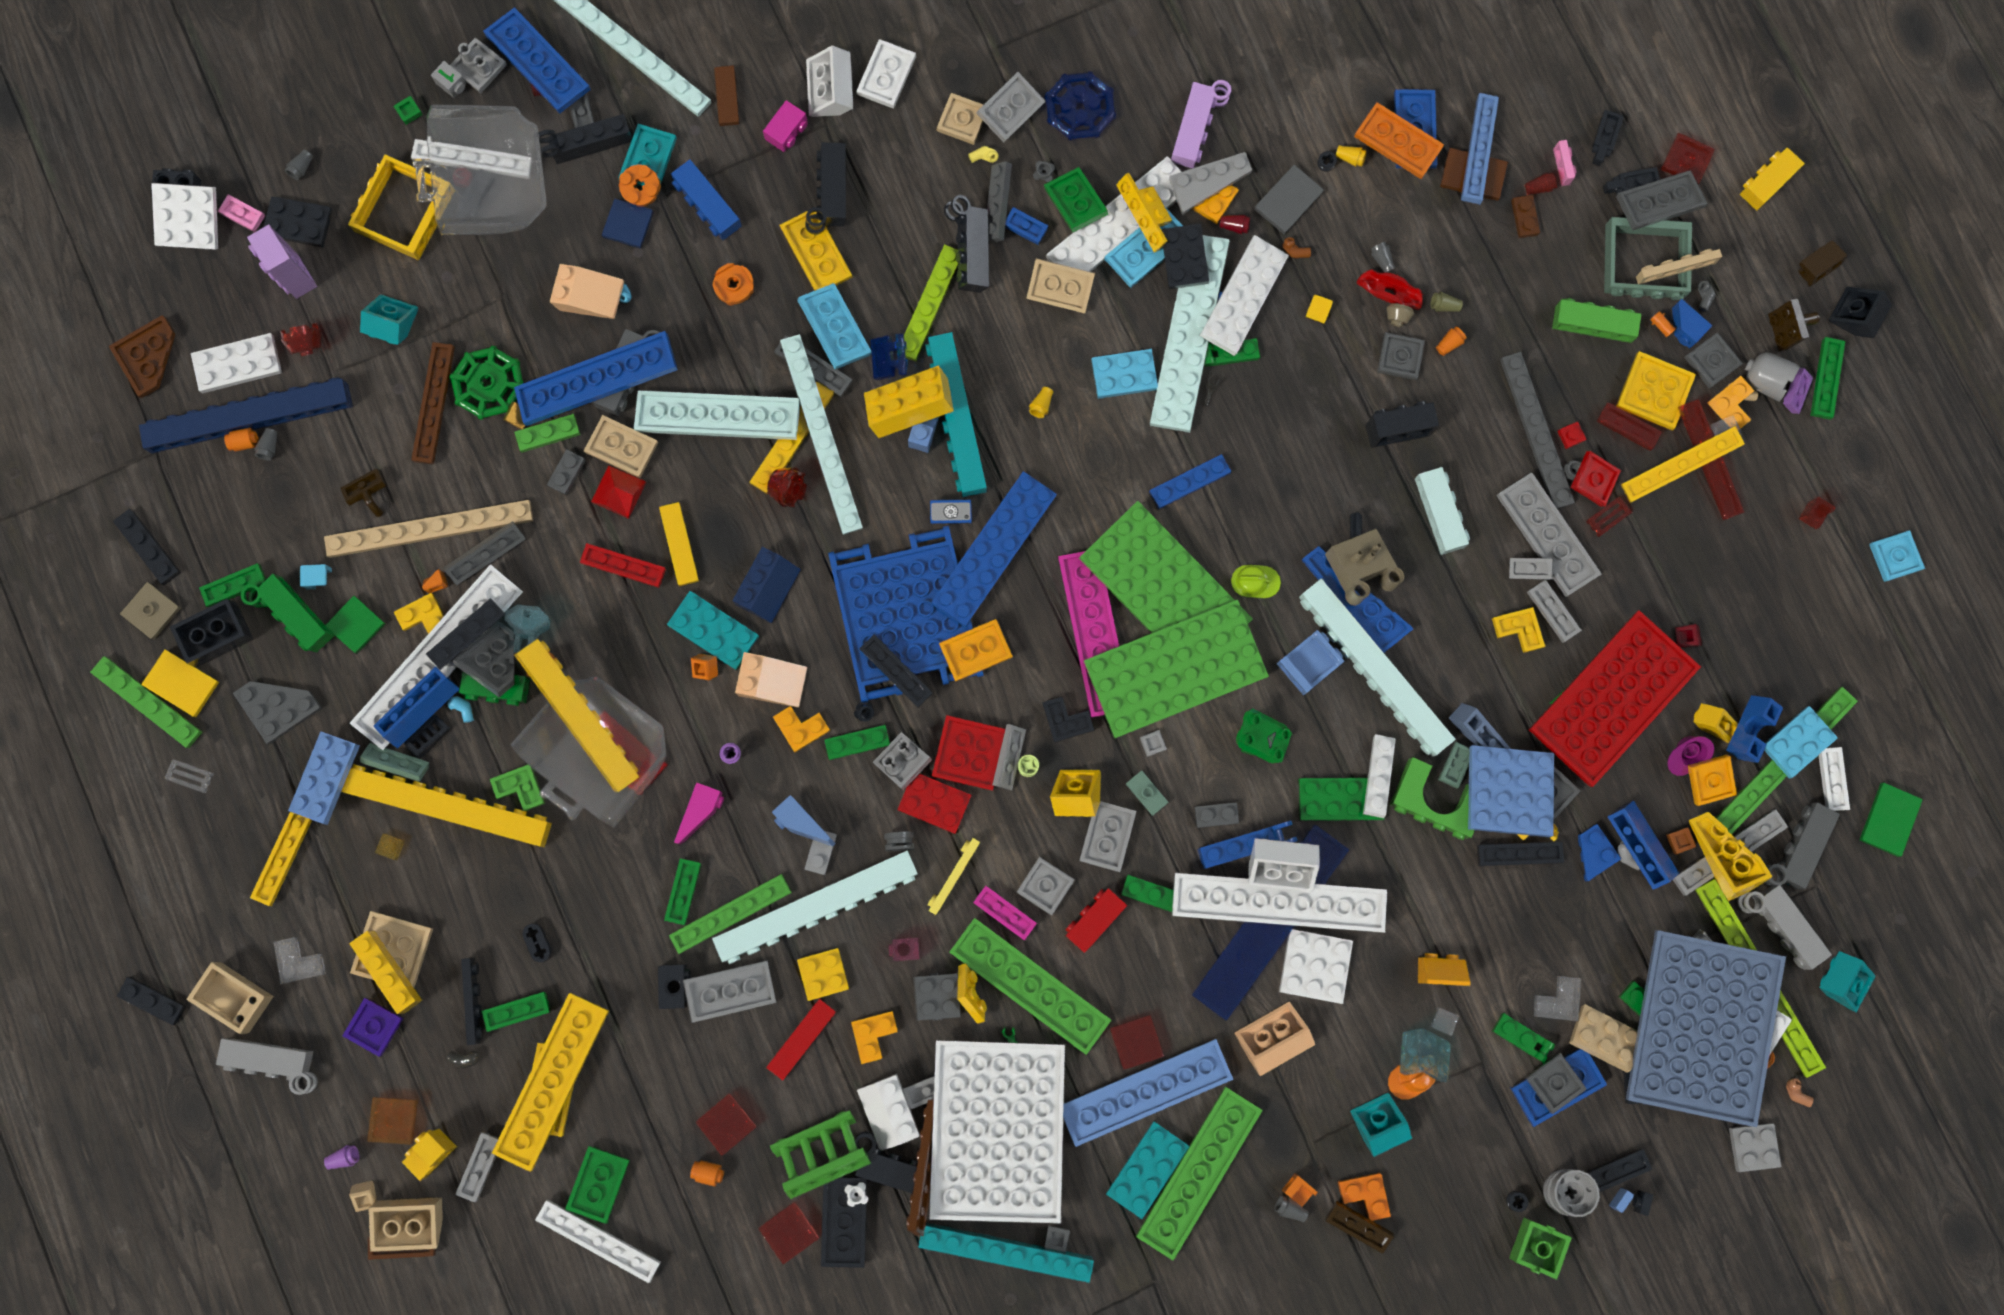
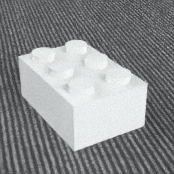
M1255 838L1249 862V885L1312 892L1320 866L1319 845Z

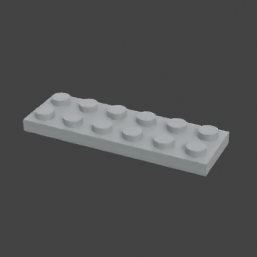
M1533 473L1528 474L1496 495L1537 556L1541 559H1553V579L1565 597L1601 575V572Z

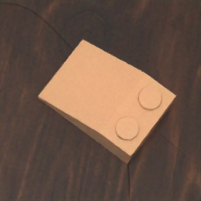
M560 264L550 303L559 311L615 319L625 281L578 266Z
M744 652L735 693L740 697L799 708L807 667Z

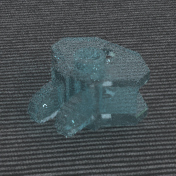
M516 605L506 611L505 621L514 630L515 635L514 652L521 650L522 638L528 639L527 645L538 639L540 634L550 629L551 621L548 615L539 607Z

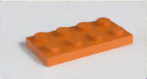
M1376 102L1354 135L1355 138L1420 179L1423 178L1444 144Z

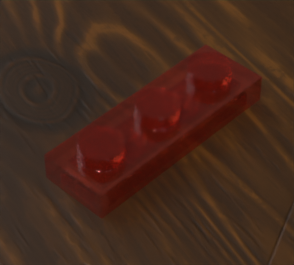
M1609 402L1604 406L1597 419L1598 423L1649 451L1654 448L1662 433L1660 430Z

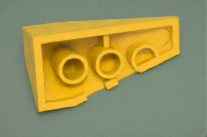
M1709 812L1689 820L1712 873L1728 901L1750 892L1773 877L1763 860L1756 853L1753 854L1746 848L1740 839L1737 840L1730 834L1728 829Z

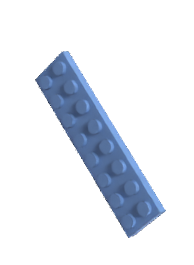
M1214 1039L1063 1103V1118L1074 1145L1077 1147L1229 1082L1233 1078L1218 1042Z

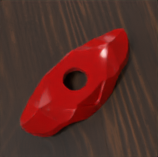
M1370 269L1364 272L1356 282L1357 285L1363 287L1376 298L1386 302L1406 305L1420 310L1422 307L1423 297L1421 290L1411 286L1404 278L1398 275L1379 273ZM1385 289L1393 290L1395 295L1386 292Z

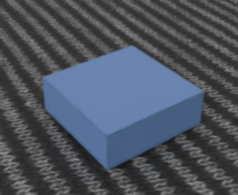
M1620 1188L1609 1206L1622 1213L1634 1195L1628 1190Z

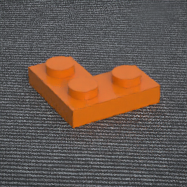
M1380 1172L1338 1181L1343 1204L1364 1200L1368 1219L1374 1221L1391 1217Z

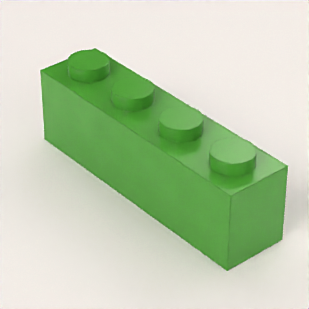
M1565 298L1561 299L1555 306L1552 329L1632 343L1639 334L1641 314L1635 313L1631 309L1618 310L1613 306L1601 307L1596 306L1592 302L1579 303L1575 302L1574 299Z

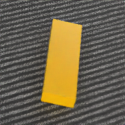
M677 502L659 507L678 586L699 582L680 503Z

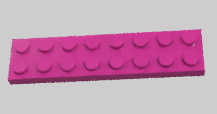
M1083 551L1058 556L1089 711L1091 718L1104 716L1105 714L1083 661L1117 648L1119 643L1107 587L1078 559L1085 552Z

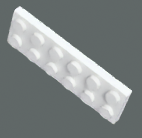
M1254 235L1200 336L1235 356L1289 255Z

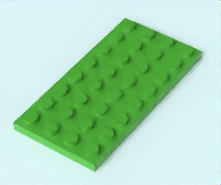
M1139 501L1078 558L1151 633L1235 601ZM1241 607L1248 624L1253 618Z
M1238 599L1083 661L1114 738L1269 677Z

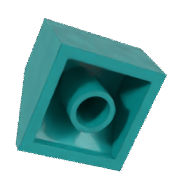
M380 294L361 311L360 332L372 338H378L390 344L399 345L408 336L418 312V307Z
M1839 951L1837 956L1831 960L1830 969L1822 977L1819 988L1828 997L1857 1012L1876 976L1863 960Z
M1389 1093L1350 1110L1357 1128L1373 1157L1412 1139L1408 1122Z

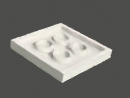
M152 183L155 246L218 249L216 187Z
M1289 929L1279 992L1343 1004L1353 941Z

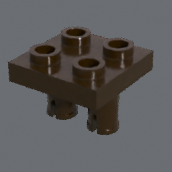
M1798 299L1790 300L1768 314L1779 352L1787 351L1809 338L1808 326L1815 325L1820 321L1817 312L1802 314Z

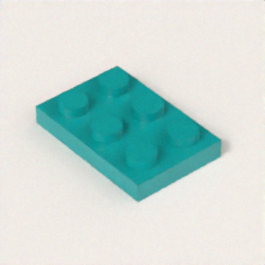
M638 124L619 177L621 173L633 165H646L657 174L661 184L677 140L676 135ZM638 181L635 186L642 188L645 183Z

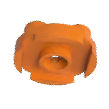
M633 165L621 173L619 177L620 193L629 203L644 207L656 200L661 184L657 174L648 166ZM638 181L645 183L641 191L635 188Z
M729 263L716 271L713 289L717 297L727 305L740 304L746 301L754 292V281L746 267ZM730 280L739 282L736 288L728 287Z

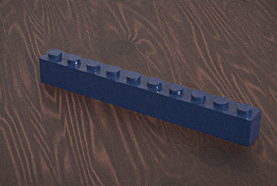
M331 378L328 382H313L308 384L307 387L302 388L291 387L288 391L281 393L270 392L267 394L268 396H252L247 398L246 401H230L224 406H209L207 410H191L185 415H169L163 420H148L146 424L139 425L143 449L152 454L222 438L229 434L230 431L245 428L256 430L352 408L349 384L343 379Z

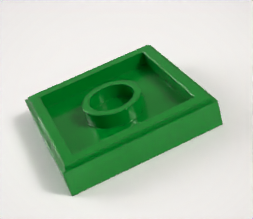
M353 596L325 626L355 654H358L386 623L356 596Z

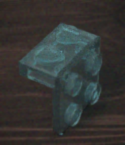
M1424 1028L1403 1032L1400 1073L1410 1075L1423 1072L1442 1083L1448 1082L1450 1043Z

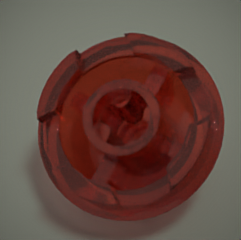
M313 323V328H309L307 325L289 328L290 333H286L285 330L280 331L281 341L291 355L300 353L301 357L313 354L312 350L321 348L322 330H319L318 323Z
M795 467L776 469L768 481L767 491L769 496L782 507H795V502L798 499L802 500L805 495L807 484L803 483V477L806 475Z

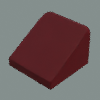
M1698 625L1675 628L1677 645L1680 648L1702 646Z

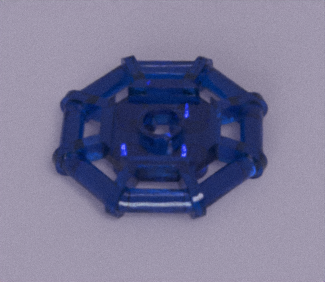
M1091 71L1080 74H1062L1058 82L1044 96L1047 106V123L1063 133L1070 141L1079 138L1100 137V133L1117 115L1114 108L1113 88L1107 86L1093 75ZM1086 81L1085 86L1076 85L1072 87L1071 82ZM1090 83L1102 92L1099 94L1095 93L1089 88ZM1064 86L1067 88L1066 93L1062 97L1056 96ZM1104 98L1106 99L1107 110L1101 109L1100 100ZM1054 103L1060 104L1061 113L1057 115L1055 114ZM1083 103L1085 109L1077 110L1076 104ZM1099 116L1104 117L1097 126H1094L1093 123ZM1063 119L1072 126L1071 129L1060 122V120ZM1081 125L1089 127V129L1075 131V129L1077 127H1080Z

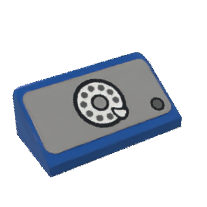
M931 500V524L972 523L971 500Z

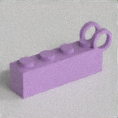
M1218 80L1213 83L1212 87L1193 82L1171 158L1174 164L1193 169L1195 162H1200L1203 152L1199 150L1200 144L1205 145L1208 134L1204 130L1206 126H1210L1213 114H1209L1210 109L1223 107L1228 103L1231 94V86L1228 82ZM1217 85H1224V86L1227 87L1228 91H1227L1225 88H1223V87H1216V86H1217ZM1220 91L1223 92L1225 95L1219 96L1215 92ZM1217 100H1225L1222 103H1217Z

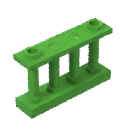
M850 1110L840 1112L827 1121L791 1137L779 1139L775 1144L770 1145L776 1157L782 1156L789 1177L788 1181L782 1183L790 1199L871 1164L863 1148L857 1149L849 1126L856 1123V1120ZM841 1129L849 1153L841 1158H837L829 1134ZM822 1138L829 1162L821 1167H817L810 1143ZM802 1147L809 1171L797 1176L790 1152Z

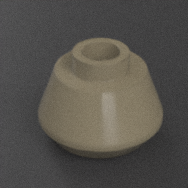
M1391 303L1387 307V317L1391 321L1392 326L1403 327V324H1408L1414 315L1413 309L1406 305Z

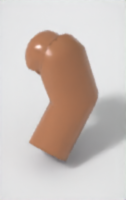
M1796 1078L1789 1080L1786 1088L1790 1099L1804 1106L1811 1107L1814 1099L1801 1092V1081Z

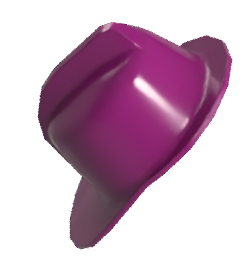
M1684 737L1671 752L1667 763L1668 769L1676 776L1689 774L1688 765L1712 758L1714 753L1713 743L1706 737Z

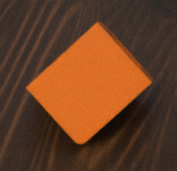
M1295 1173L1282 1189L1286 1195L1302 1207L1312 1194L1316 1196L1318 1193Z

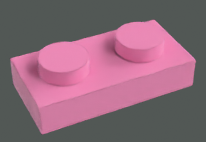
M1562 140L1556 144L1553 151L1561 186L1570 185L1576 177V168L1572 165L1571 147H1568L1567 140Z
M227 195L218 210L221 215L253 232H256L265 218L262 212L230 195Z

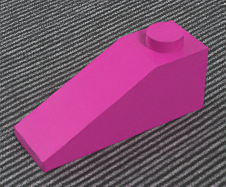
M696 783L674 843L682 845L716 812L717 808H721L724 797H722L723 792Z

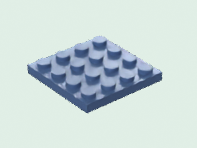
M1470 746L1468 830L1552 837L1554 753Z

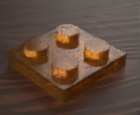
M372 1097L367 1142L413 1144L418 1100Z

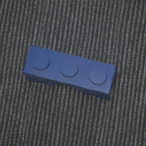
M1751 695L1726 751L1738 760L1759 763L1767 744L1757 738V734L1764 726L1776 725L1783 707L1772 698Z

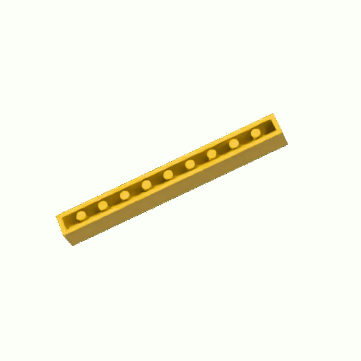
M355 764L350 769L341 791L544 848L552 823L546 822L547 817L535 814L534 818L526 816V811L514 809V812L506 811L507 806L494 803V806L491 807L486 805V800L475 797L473 801L466 800V795L454 792L453 796L445 794L446 789L435 786L433 790L426 789V784L414 781L413 785L405 783L406 778L395 775L393 779L386 778V773L373 770V773L365 772L366 767Z

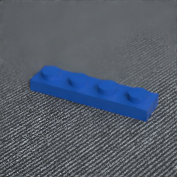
M1221 454L1151 489L1149 493L1159 510L1231 474V470Z

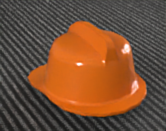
M1424 1056L1410 1058L1390 1073L1388 1078L1389 1089L1395 1097L1408 1100L1414 1098L1434 1084L1436 1068L1431 1060Z

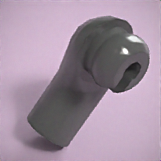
M1704 280L1698 285V291L1702 298L1698 308L1703 312H1708L1715 298V292L1711 284Z

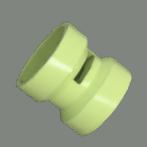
M1025 755L1019 760L1018 771L1022 776L1032 777L1038 772L1039 762L1036 757Z

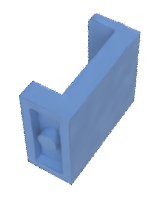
M1318 630L1277 663L1303 695L1344 662L1342 653L1328 643L1330 640L1325 633H1320Z

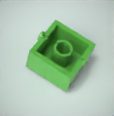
M1523 1218L1509 1259L1531 1268V1271L1534 1273H1543L1557 1279L1572 1237L1556 1231V1228L1551 1226H1544Z

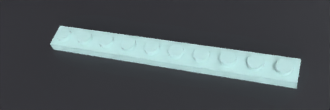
M554 0L697 117L711 104V100L589 1Z
M799 334L782 339L780 343L842 534L861 530L863 527L801 336Z

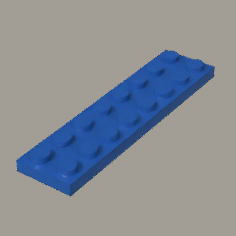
M663 331L518 385L514 389L523 424L528 426L677 371L678 369L668 334Z
M1023 471L931 604L965 627L1057 494Z

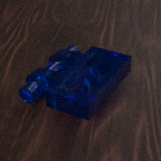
M896 334V342H892V337L890 336L871 339L873 379L878 381L895 377L896 368L899 370V375L907 374L908 359H906L905 355L907 342L904 341V334ZM897 350L898 359L894 360L893 351Z

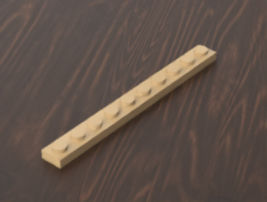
M525 500L324 536L327 557L332 558L504 527L512 521L515 524L533 521L531 502Z

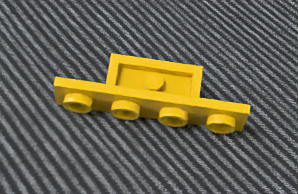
M1126 173L1116 186L1155 253L1167 242L1160 227L1168 225L1172 219L1154 187L1139 190L1130 173Z

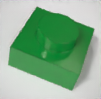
M411 96L394 105L395 110L405 125L423 115Z

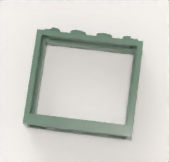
M1612 217L1606 223L1604 293H1610L1612 296H1622L1625 294L1631 295L1634 298L1651 296L1653 299L1671 297L1672 300H1681L1691 292V270L1678 274V287L1615 283L1616 233L1679 237L1680 260L1681 257L1692 254V222L1661 221L1636 230H1632L1627 218Z

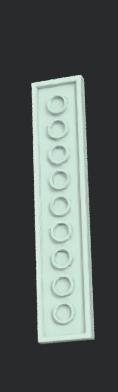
M1203 235L1209 284L1178 288L1150 426L1189 433L1191 431L1209 343L1200 334L1217 304L1229 247V239Z

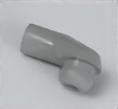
M1622 841L1618 846L1620 861L1639 870L1640 868Z

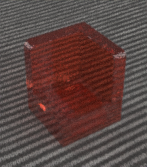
M1817 497L1808 502L1799 519L1814 529H1818L1826 516L1833 512L1836 507Z

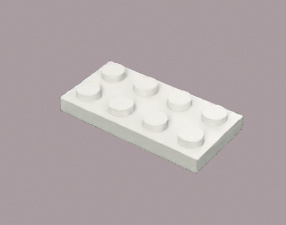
M271 333L191 353L197 385L201 393L282 373L274 335Z

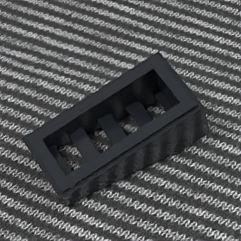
M434 714L404 742V745L416 758L421 759L450 730V727ZM433 723L441 729L439 732L432 726ZM428 729L434 734L433 737L426 733ZM421 736L427 740L426 743L420 739ZM415 742L421 746L419 749L413 745Z

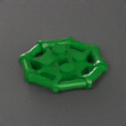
M493 345L490 348L469 353L465 352V356L453 374L449 376L452 382L456 406L464 408L476 415L480 420L507 413L511 403L517 400L514 387L524 384L519 366L520 361ZM488 357V360L484 363L475 362L476 359ZM495 358L502 360L506 364L503 367L494 362ZM470 363L472 367L466 376L462 375ZM510 370L513 372L515 382H509L507 372ZM489 377L492 378L491 385L484 387L483 379L488 380ZM460 382H465L467 385V392L463 394ZM508 388L513 389L512 393L505 402L502 399V397L504 396ZM473 397L480 402L479 406L476 407L468 402V400ZM498 401L500 406L486 409L487 403L493 404Z

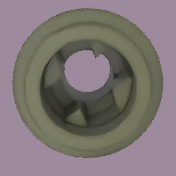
M1443 292L1434 293L1432 296L1431 308L1435 309L1436 312H1460L1462 309L1463 301Z

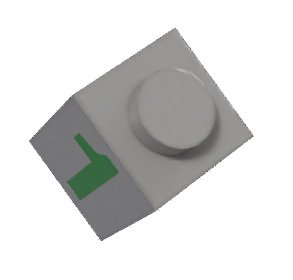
M445 61L431 74L435 83L453 98L457 94L462 93L467 85L463 76Z

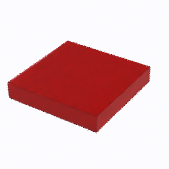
M1586 451L1571 488L1597 505L1605 507L1621 470L1592 451Z

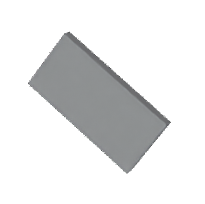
M768 961L683 980L692 1023L776 1003Z

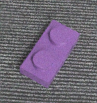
M1799 368L1784 397L1783 404L1791 413H1800L1813 377L1805 368Z

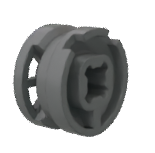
M914 832L885 833L884 839L887 840L885 851L914 850V843H912Z

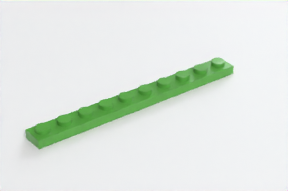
M1840 687L1815 713L1832 729L1858 701L1843 687ZM1771 759L1715 818L1732 834L1786 778V774Z

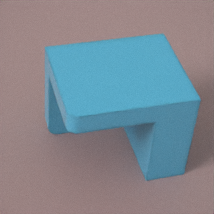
M326 564L301 565L300 586L307 590L316 589V586L327 585V573L332 572V568Z

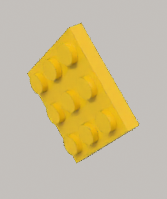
M1639 351L1635 356L1616 408L1667 429L1674 430L1696 374Z

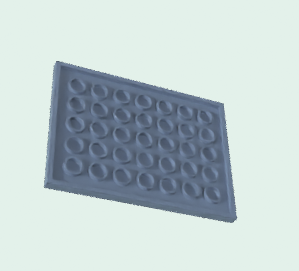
M1655 930L1626 1100L1757 1127L1786 957Z

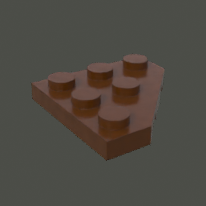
M163 315L109 345L110 350L134 391L141 399L160 388L176 335L167 318Z

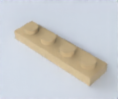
M1707 249L1700 252V255L1692 256V254L1681 257L1678 261L1673 262L1671 259L1662 262L1659 266H1645L1636 276L1637 283L1642 284L1716 264L1722 257L1720 249L1714 251Z

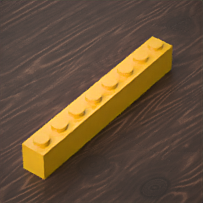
M538 639L534 640L514 654V656L615 792H620L639 778L637 767L632 761L628 762L626 760L624 749L619 744L615 745L611 739L613 738L612 733L607 727L603 728L599 723L601 718L596 711H591L588 708L586 697L582 693L578 694L574 689L576 684L569 675L565 676L563 674L561 663L556 658L552 659L549 655L550 649L543 640L541 642Z

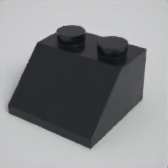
M1846 287L1829 321L1854 336L1875 338L1892 304L1885 291Z

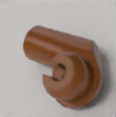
M1292 237L1284 240L1283 249L1292 258L1311 257L1310 247L1298 248Z

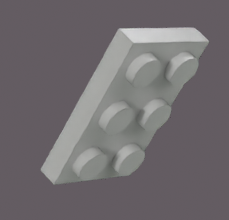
M1017 72L976 114L1004 143L1045 100Z
M1100 801L1096 816H1091L1079 861L1120 872L1137 811Z

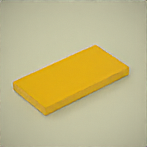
M808 211L780 224L784 236L814 291L833 283L837 286L853 278L826 226L824 231L817 235L811 234L806 230L805 221ZM812 219V220H811L813 223H820V222H821V221L818 220V219ZM809 225V227L813 230H819L821 228H814Z

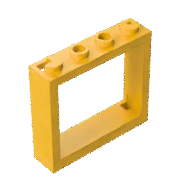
M384 155L381 163L377 164L374 176L369 179L364 195L360 196L355 212L350 215L352 218L348 225L358 234L420 260L455 190L449 182L388 155ZM393 170L438 189L408 247L364 227Z

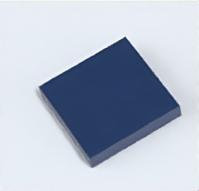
M614 198L602 237L641 249L654 213L653 210Z

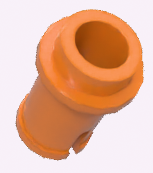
M1659 311L1650 319L1652 321L1651 325H1655L1665 337H1668L1676 330V327L1664 317L1665 313L1662 314Z

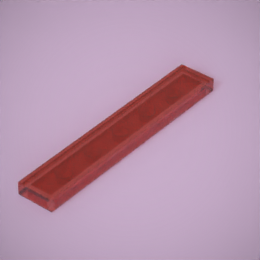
M1699 399L1678 407L1693 447L1714 437ZM1722 456L1701 466L1722 519L1726 520L1744 513Z

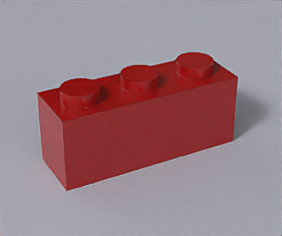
M1109 888L1106 891L1101 889L1094 897L1096 902L1091 907L1087 905L1079 913L1082 916L1076 923L1073 920L1065 929L1068 932L1065 936L1083 953L1091 947L1127 907Z

